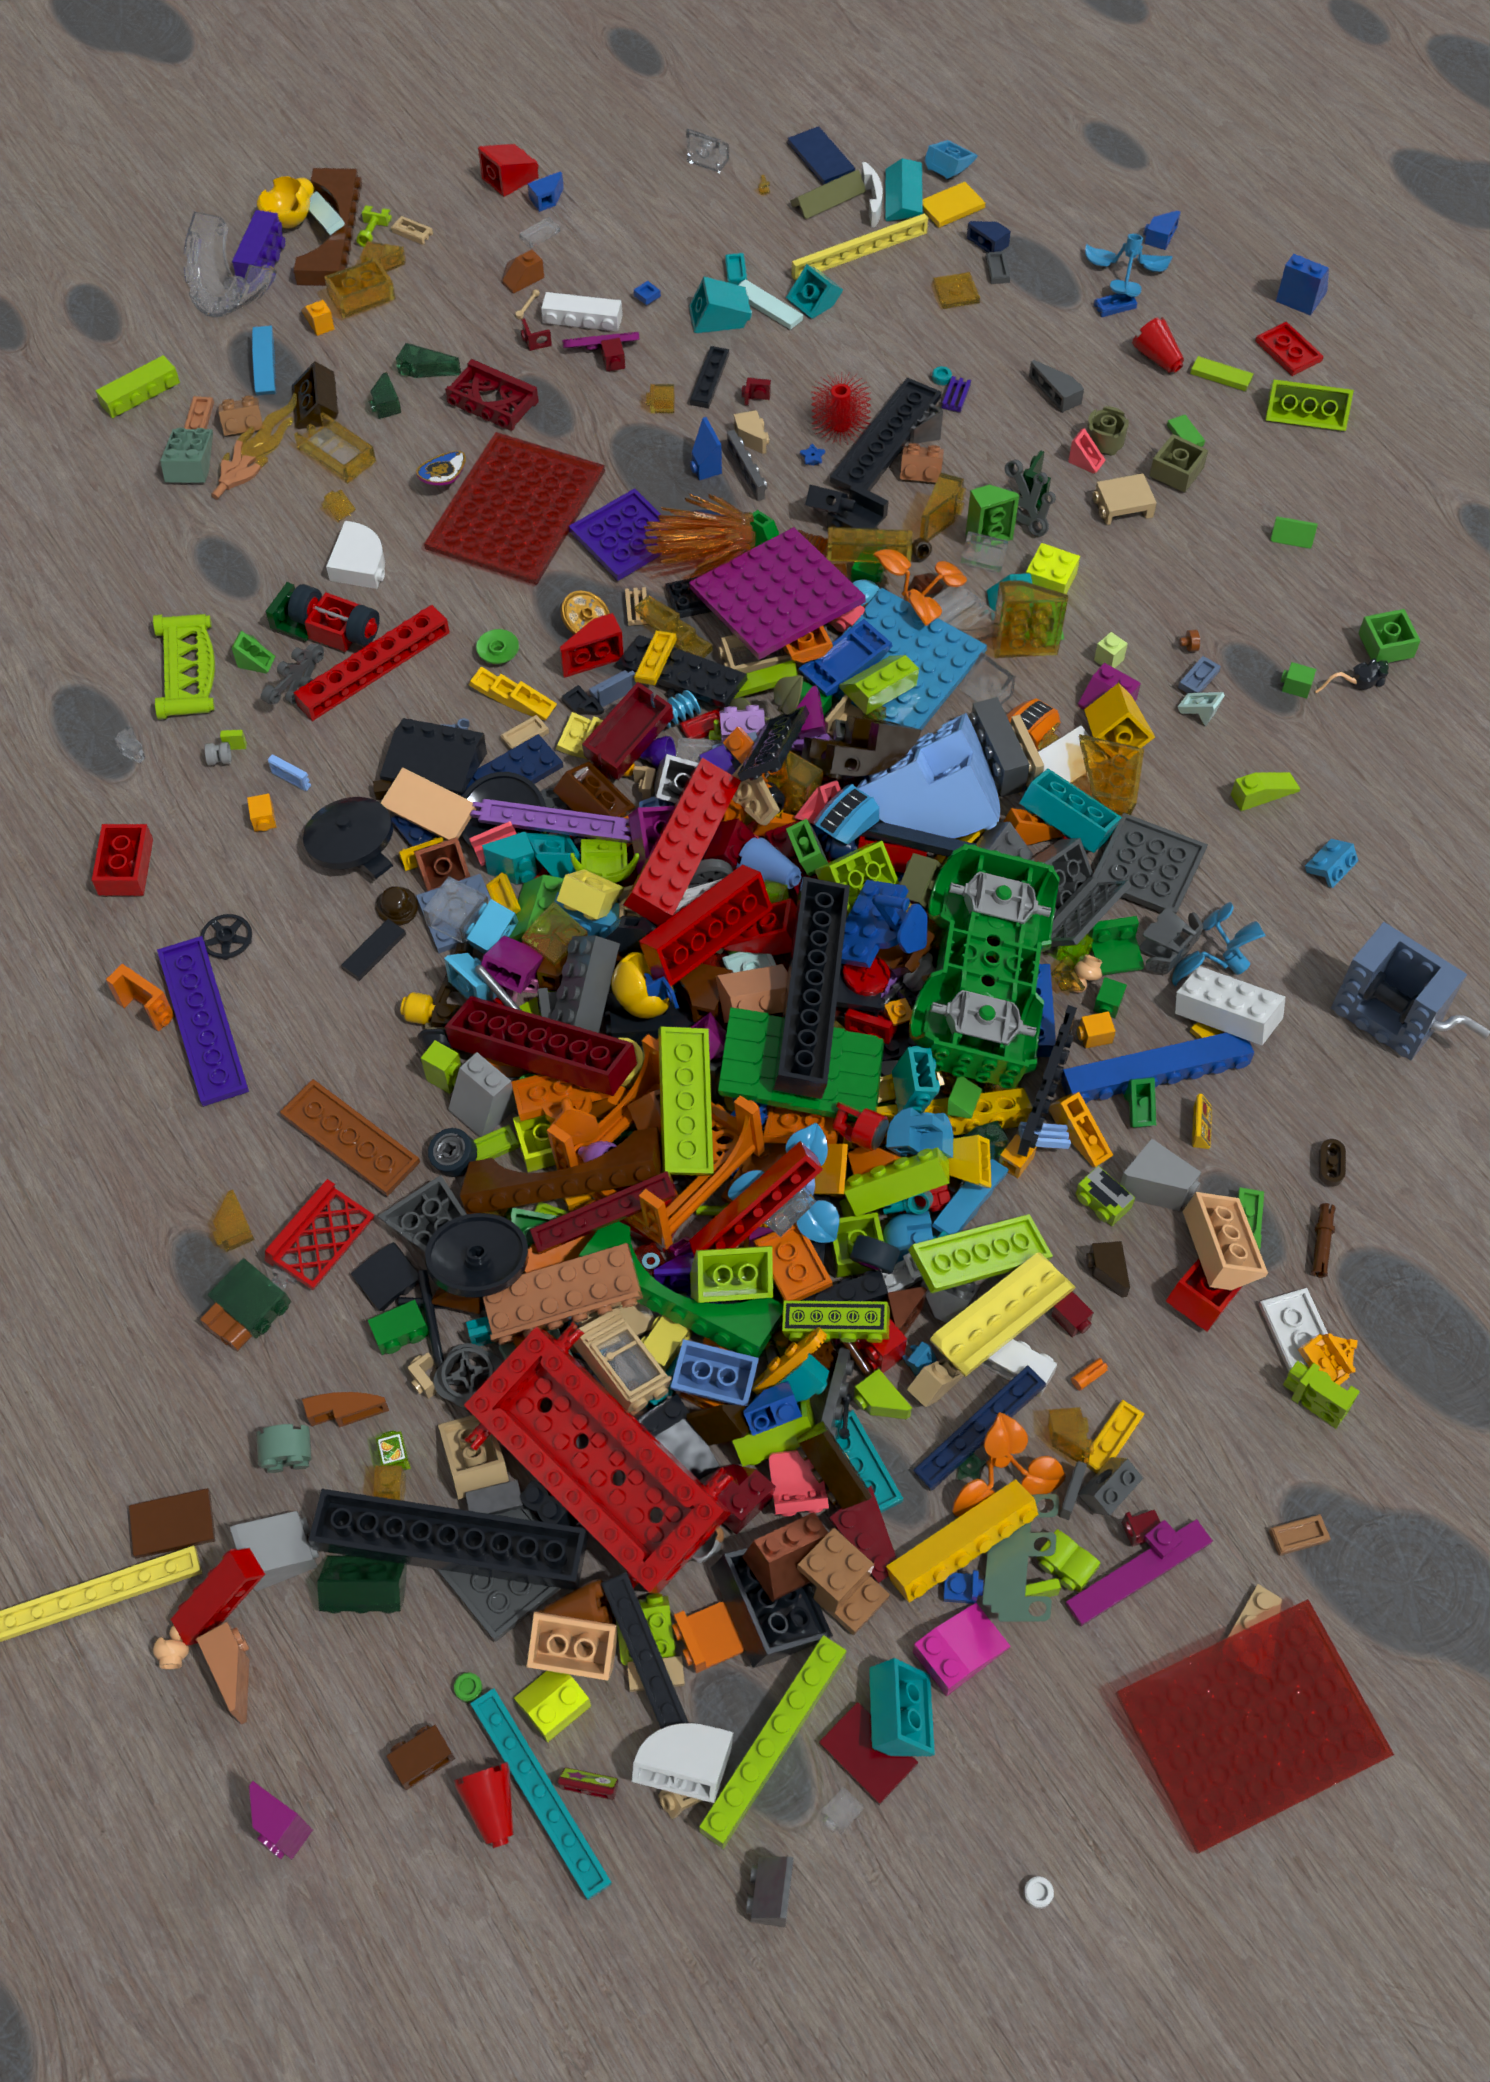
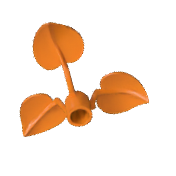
M890 549L877 551L873 555L890 573L898 576L905 574L904 590L901 594L904 596L903 599L912 605L925 626L939 618L942 613L940 605L934 599L924 597L926 593L940 579H943L951 587H960L967 581V577L955 565L946 561H940L935 565V571L939 575L922 593L916 589L907 591L910 571L908 570L911 567L910 561L900 552Z
M999 1412L984 1439V1449L989 1457V1460L986 1462L988 1465L989 1482L986 1485L982 1479H975L967 1483L957 1495L953 1503L952 1512L955 1516L960 1517L995 1493V1491L991 1490L994 1486V1466L1003 1468L1011 1462L1025 1475L1021 1485L1032 1495L1048 1494L1056 1490L1063 1483L1066 1475L1058 1460L1050 1456L1038 1457L1029 1464L1028 1470L1024 1469L1011 1454L1021 1453L1026 1448L1028 1435L1015 1419Z

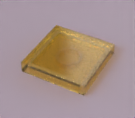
M970 272L933 278V285L943 309L980 303V296Z

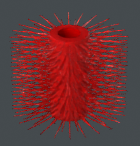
M842 376L841 384L837 381L838 384H835L831 389L821 384L827 388L824 391V388L819 389L824 393H819L814 398L811 397L812 400L815 399L816 401L813 404L817 402L822 404L819 407L812 405L817 407L812 412L818 411V413H816V417L812 416L811 418L817 419L819 423H823L813 429L824 428L822 427L824 425L826 428L823 430H828L827 427L831 429L828 433L835 430L837 438V434L840 432V443L841 433L845 435L844 432L848 433L850 428L855 430V427L859 425L858 423L863 421L859 417H868L866 414L871 412L865 409L864 406H860L863 403L870 405L866 402L871 400V398L865 399V401L859 400L864 399L865 394H870L871 392H862L863 388H859L861 391L857 388L862 384L852 387L855 384L853 382L852 385L848 386L849 383L846 385L845 379V383L842 384ZM859 425V427H857V428L862 427V429H867V428H865V427H863V426H861V425Z

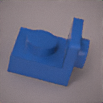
M973 1570L972 1574L952 1573L944 1581L943 1602L975 1604L978 1596L983 1595V1579H978L979 1571Z

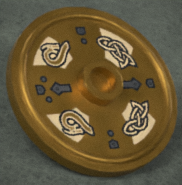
M574 591L570 593L561 605L562 620L573 634H576L592 619L610 614L606 604L598 596L587 591Z

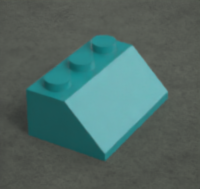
M896 1658L869 1667L872 1748L889 1756L935 1755L930 1674Z

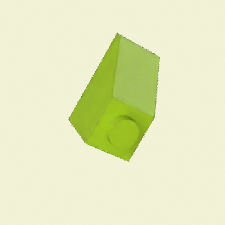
M880 1369L855 1386V1403L861 1410L865 1409L870 1415L908 1419L911 1416L912 1407Z

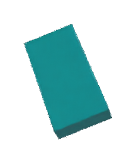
M744 253L725 254L728 283L739 285L745 279L747 280Z

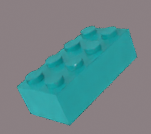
M1049 768L1030 783L1019 803L1028 812L1042 818L1046 824L1060 830L1067 838H1080L1084 849L1093 853L1111 837L1122 818Z

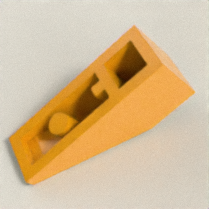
M1080 1092L1065 1095L1050 1105L1049 1111L1055 1123L1067 1125L1068 1139L1092 1167H1096L1114 1156Z

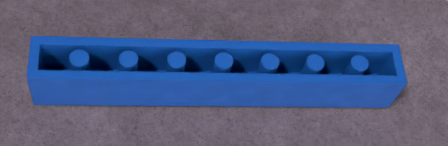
M1222 1033L1063 1069L1060 1081L1065 1095L1080 1092L1086 1104L1091 1100L1099 1098L1105 1100L1113 1095L1125 1094L1130 1079L1154 1077L1155 1087L1165 1083L1175 1084L1187 1078L1197 1079L1209 1073L1219 1074L1231 1068L1241 1069L1251 1063L1255 1052L1250 1041L1229 1033Z

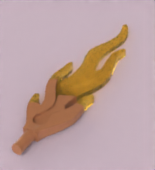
M293 393L291 401L287 406L266 416L260 430L252 439L247 441L254 434V427H250L237 439L231 463L230 453L227 452L221 462L219 485L211 494L214 499L218 500L225 490H230L235 486L250 481L268 463V457L263 456L271 453L280 445L287 427L293 423V417L283 420L275 434L271 435V432L281 419L294 410L297 402L296 393Z

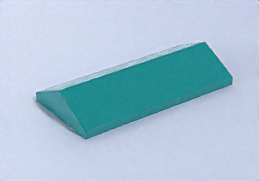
M901 158L886 168V222L923 214L922 162Z

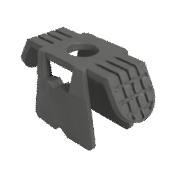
M1165 908L1157 917V922L1151 923L1143 932V937L1146 939L1139 946L1141 952L1152 957L1146 961V968L1148 970L1168 974L1191 950L1192 946L1199 940L1203 929V924L1195 912L1188 915V925L1170 908ZM1182 931L1190 935L1186 940L1180 936Z

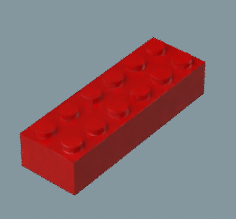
M742 864L642 938L639 943L652 978L657 980L664 976L670 986L674 985L773 910L761 872Z

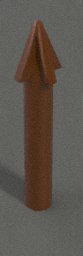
M841 1341L845 1348L850 1350L851 1357L866 1378L874 1373L854 1342Z

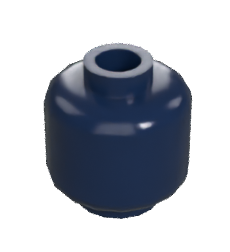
M827 835L824 853H827L829 859L836 860L858 849L859 843L853 840L851 843L845 844L831 835Z

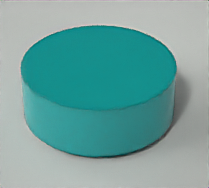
M940 366L933 370L932 381L935 384L944 386L950 383L952 372L949 368Z

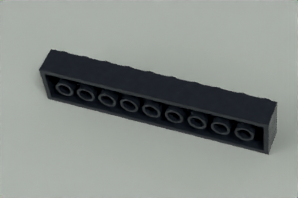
M803 877L797 900L773 1086L775 1091L822 1099L828 1083L850 885Z
M321 1489L308 1541L312 1548L317 1551L576 1590L579 1587L588 1536L586 1528Z

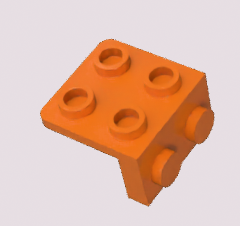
M719 1602L689 1616H686L684 1610L674 1614L675 1624L671 1625L677 1641L682 1639L686 1648L682 1650L688 1666L693 1665L696 1673L744 1652V1646L724 1602Z

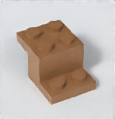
M835 1528L797 1565V1569L817 1587L813 1599L853 1636L890 1597V1594L870 1577L874 1563Z

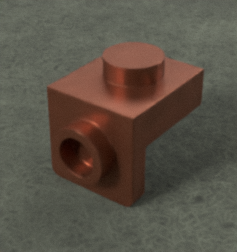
M930 573L915 575L907 591L916 589L922 593L936 576ZM938 581L924 597H927L928 594L940 593L944 585Z

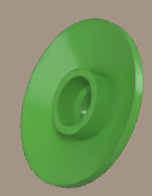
M494 629L484 633L478 639L476 649L482 660L492 664H501L510 661L516 656L519 650V642L517 637L510 631Z

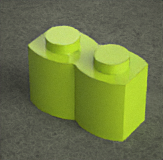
M1057 1529L1054 1532L1056 1535L1055 1553L1052 1556H1037L1038 1565L1046 1573L1051 1574L1053 1572L1061 1578V1584L1068 1590L1081 1592L1099 1569L1101 1562L1087 1550L1080 1547L1069 1536ZM1050 1539L1042 1547L1040 1552L1047 1551L1050 1548Z

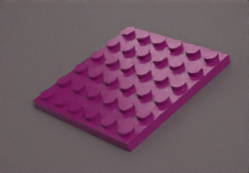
M794 527L689 582L690 589L759 660L866 602V596Z

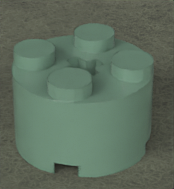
M282 1424L263 1428V1434L260 1431L256 1432L258 1465L261 1468H267L268 1473L282 1472L285 1466H293V1469H306L309 1467V1462L312 1460L309 1426L301 1425L300 1430L293 1429V1424Z

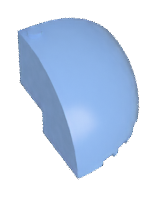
M967 713L941 725L942 728L937 730L936 734L927 733L923 735V737L917 740L918 744L914 745L899 762L884 771L868 775L870 779L868 781L866 779L862 780L857 786L859 790L875 799L880 808L879 819L885 823L944 837L958 838L981 829H992L999 822L1000 803L996 785L983 748Z

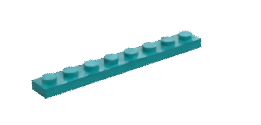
M493 1688L470 1704L505 1763L508 1762L510 1772L586 1899L589 1901L612 1885V1882L498 1693Z

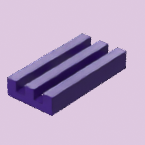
M952 376L942 402V408L961 412L971 386V380L967 379V382H964V378L956 380V377ZM954 386H957L951 403L949 405L948 402L952 394ZM964 387L959 404L955 406L960 389Z

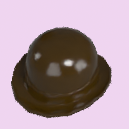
M392 886L385 889L378 897L376 911L384 921L389 919L397 925H404L416 917L418 900L409 889Z

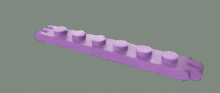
M482 799V803L473 802L472 806L480 811L471 810L470 813L471 817L478 818V822L502 825L511 821L515 828L632 843V837L625 835H631L630 827H626L630 826L628 818Z

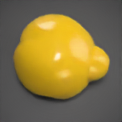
M282 176L274 179L273 189L269 192H266L265 189L258 196V210L278 213L282 228H293L302 223L308 214L310 198L314 192L313 184L306 178L295 179L290 176Z
M632 952L625 956L616 966L611 979L612 991L618 1002L631 1015L644 1019L660 1016L668 1009L669 999L661 1000L657 996H648L644 973L651 975L645 956L638 952Z

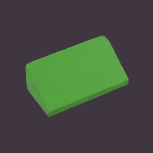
M1276 516L1271 542L1310 549L1313 545L1318 524Z
M957 1077L948 1100L947 1115L972 1119L982 1089L965 1077Z

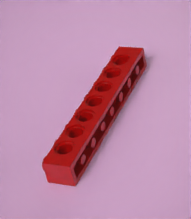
M433 605L421 610L410 619L405 620L399 626L386 632L385 635L369 643L363 649L353 653L341 663L336 664L330 670L293 692L297 706L311 721H314L449 634L447 618Z

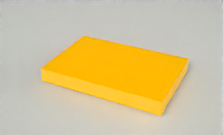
M964 181L924 198L923 212L940 228L984 209L986 202Z

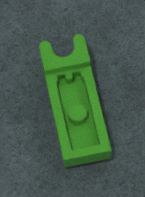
M1240 1187L1237 1198L1240 1199L1260 1251L1264 1191Z

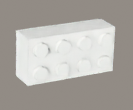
M1199 966L1177 991L1175 1014L1263 1045L1283 1019L1285 996Z

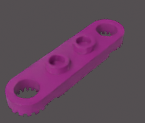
M639 332L564 339L562 344L563 348L586 346L587 350L598 349V345L601 344L602 340L620 338L621 342L640 340Z

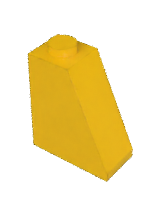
M980 1135L953 1139V1158H948L949 1176L987 1189L992 1188L990 1140Z

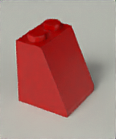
M516 144L478 147L481 177L503 197L539 178L537 161Z

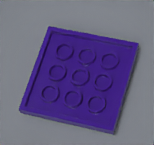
M635 488L569 526V532L617 581L684 542V536Z

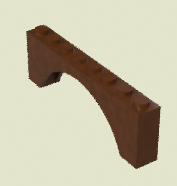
M313 168L311 183L314 187L313 193L317 191L337 211L345 225L334 232L318 248L296 257L294 275L297 285L342 286L343 279L347 276L346 265H349L348 252H351L350 239H353L352 227L356 224L355 214L358 213L357 201H360L359 189L362 188V178L358 177L357 169Z
M557 933L537 970L539 988H547L557 992L563 977L562 969L567 960L568 944L572 940L571 935ZM618 952L614 970L618 963L628 955L627 952ZM701 963L672 985L673 989L681 995L689 1006L693 1022H698L708 1013H711L717 1021L719 1020L722 1008L716 976L733 973V970Z
M658 1127L633 1131L618 1146L593 1160L570 1168L550 1172H517L502 1167L493 1158L471 1161L468 1165L460 1197L466 1213L473 1214L635 1185L660 1174L662 1138Z

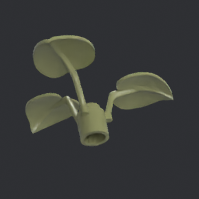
M803 676L784 677L776 683L774 701L777 705H780L779 711L782 714L790 715L797 709L802 691ZM735 698L731 700L727 707L735 706L737 710H745L746 706L751 705V703L744 698ZM764 717L765 721L772 719L769 717ZM790 751L782 768L776 771L775 775L788 777Z

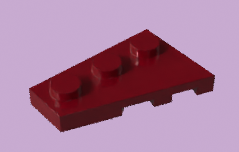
M870 1486L868 1489L872 1498L846 1509L841 1508L830 1516L829 1520L842 1536L874 1563L871 1577L879 1584L889 1576L886 1566L895 1561L897 1557L873 1488Z

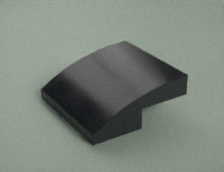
M394 1242L372 1255L351 1273L380 1311H384L401 1294L406 1296L419 1284L418 1271Z

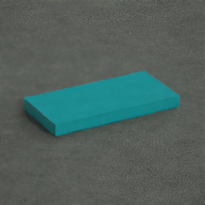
M854 1410L848 1412L847 1429L850 1436L847 1439L840 1438L839 1430L843 1424L842 1415L841 1420H836L834 1426L837 1427L836 1441L848 1455L849 1460L867 1487L872 1486L881 1513L902 1503L904 1499Z

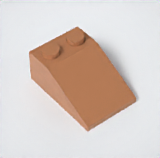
M225 1622L196 1639L229 1711L242 1725L247 1722L249 1658L246 1651L250 1648L237 1627L232 1629L228 1622Z

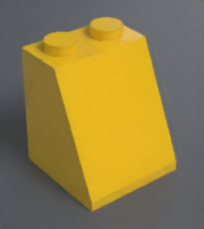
M1119 683L1084 709L1093 738L1120 764L1155 738L1132 695Z

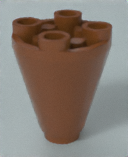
M599 1579L581 1586L546 1605L544 1609L539 1610V1613L616 1625V1618L612 1615L611 1606L601 1584L603 1580Z

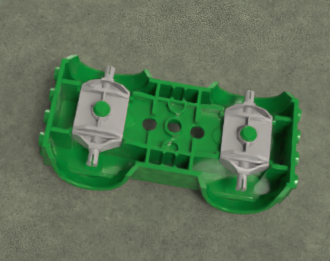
M963 844L962 847L954 850L943 864L932 887L928 902L929 918L942 929L936 971L930 974L915 1000L909 1023V1034L915 1044L921 1048H931L932 1057L936 1061L935 1071L952 1073L957 1077H968L976 1079V1081L981 1083L988 1082L999 1085L1002 1088L1015 1089L1024 1074L1036 1070L1039 1033L1044 1000L1036 993L1041 952L1050 950L1052 942L1053 919L1060 879L1054 870V866L968 844ZM987 937H997L1000 945L996 947L989 945ZM986 956H993L997 963H990ZM983 976L992 977L994 985L990 987L985 986L981 978Z

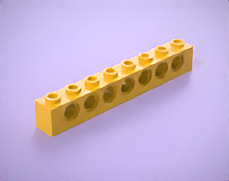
M1024 1088L981 1093L972 1119L947 1116L952 1125L953 1135L1018 1127L1020 1122L1028 1121L1033 1107ZM949 1098L932 1100L924 1112L933 1114L945 1113L947 1115ZM897 1105L877 1107V1113L886 1116L890 1124L894 1116L898 1114ZM846 1121L845 1123L854 1126L856 1122ZM887 1132L880 1145L887 1143ZM838 1133L840 1144H848V1149H856L857 1144L846 1140Z

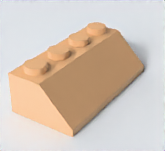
M1195 1192L1183 1210V1214L1209 1287L1233 1290L1266 1277L1268 1272L1240 1199Z

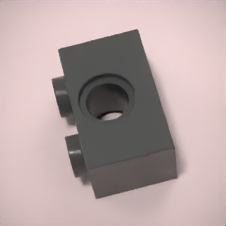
M1111 1457L1078 1494L1093 1513L1111 1515L1144 1478L1128 1458Z

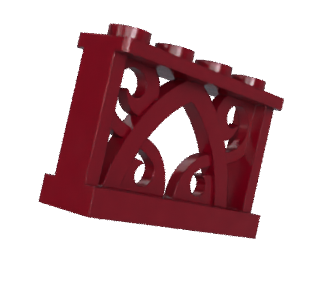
M471 359L467 363L468 367L450 386L445 388L447 402L452 406L463 409L470 414H474L510 431H513L514 426L532 406L535 407L539 402L537 387L474 359ZM494 389L500 392L502 400L484 402L479 391H491ZM510 406L514 409L512 413H509Z

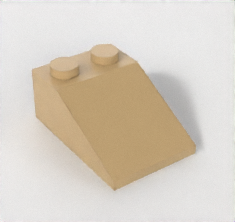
M474 1415L438 1425L458 1500L466 1498L465 1492L509 1482L499 1442L493 1434L484 1441L477 1451L470 1447L473 1442H465L464 1439L480 1424V1421Z

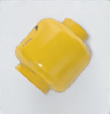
M411 992L402 1000L401 1015H404L405 1020L408 1022L425 1025L432 1018V1011L435 1007L433 1005V998L427 994Z

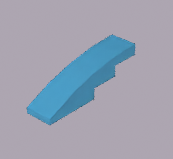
M252 327L256 395L276 394L273 327Z
M990 1157L992 1188L987 1189L966 1181L934 1221L932 1227L941 1233L945 1231L949 1235L959 1233L975 1217L982 1204L992 1195L994 1188L1006 1177L1009 1169Z

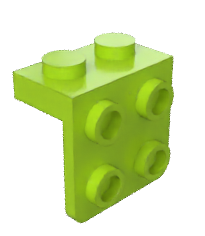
M659 1593L648 1595L647 1599H641L639 1603L662 1658L675 1657L669 1598ZM616 1621L621 1662L623 1665L628 1666L627 1662H633Z

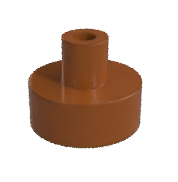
M1188 630L1186 637L1179 638L1180 646H1186L1189 652L1199 651L1200 636L1198 630Z

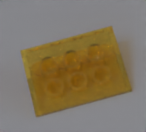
M1022 580L999 582L991 638L994 658L1058 655L1068 595Z

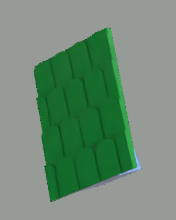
M730 1007L718 1088L720 1095L732 1097L733 1102L741 1095L748 1101L752 1100L757 1103L835 1118L838 1112L837 1102L844 1103L860 1111L868 1108L877 1112L884 1049L882 1038H878L875 1035L845 1031V1029L834 1027L828 1083L822 1099L775 1091L773 1086L782 1017L771 1016L764 1012ZM849 1113L846 1121L856 1122L858 1117Z

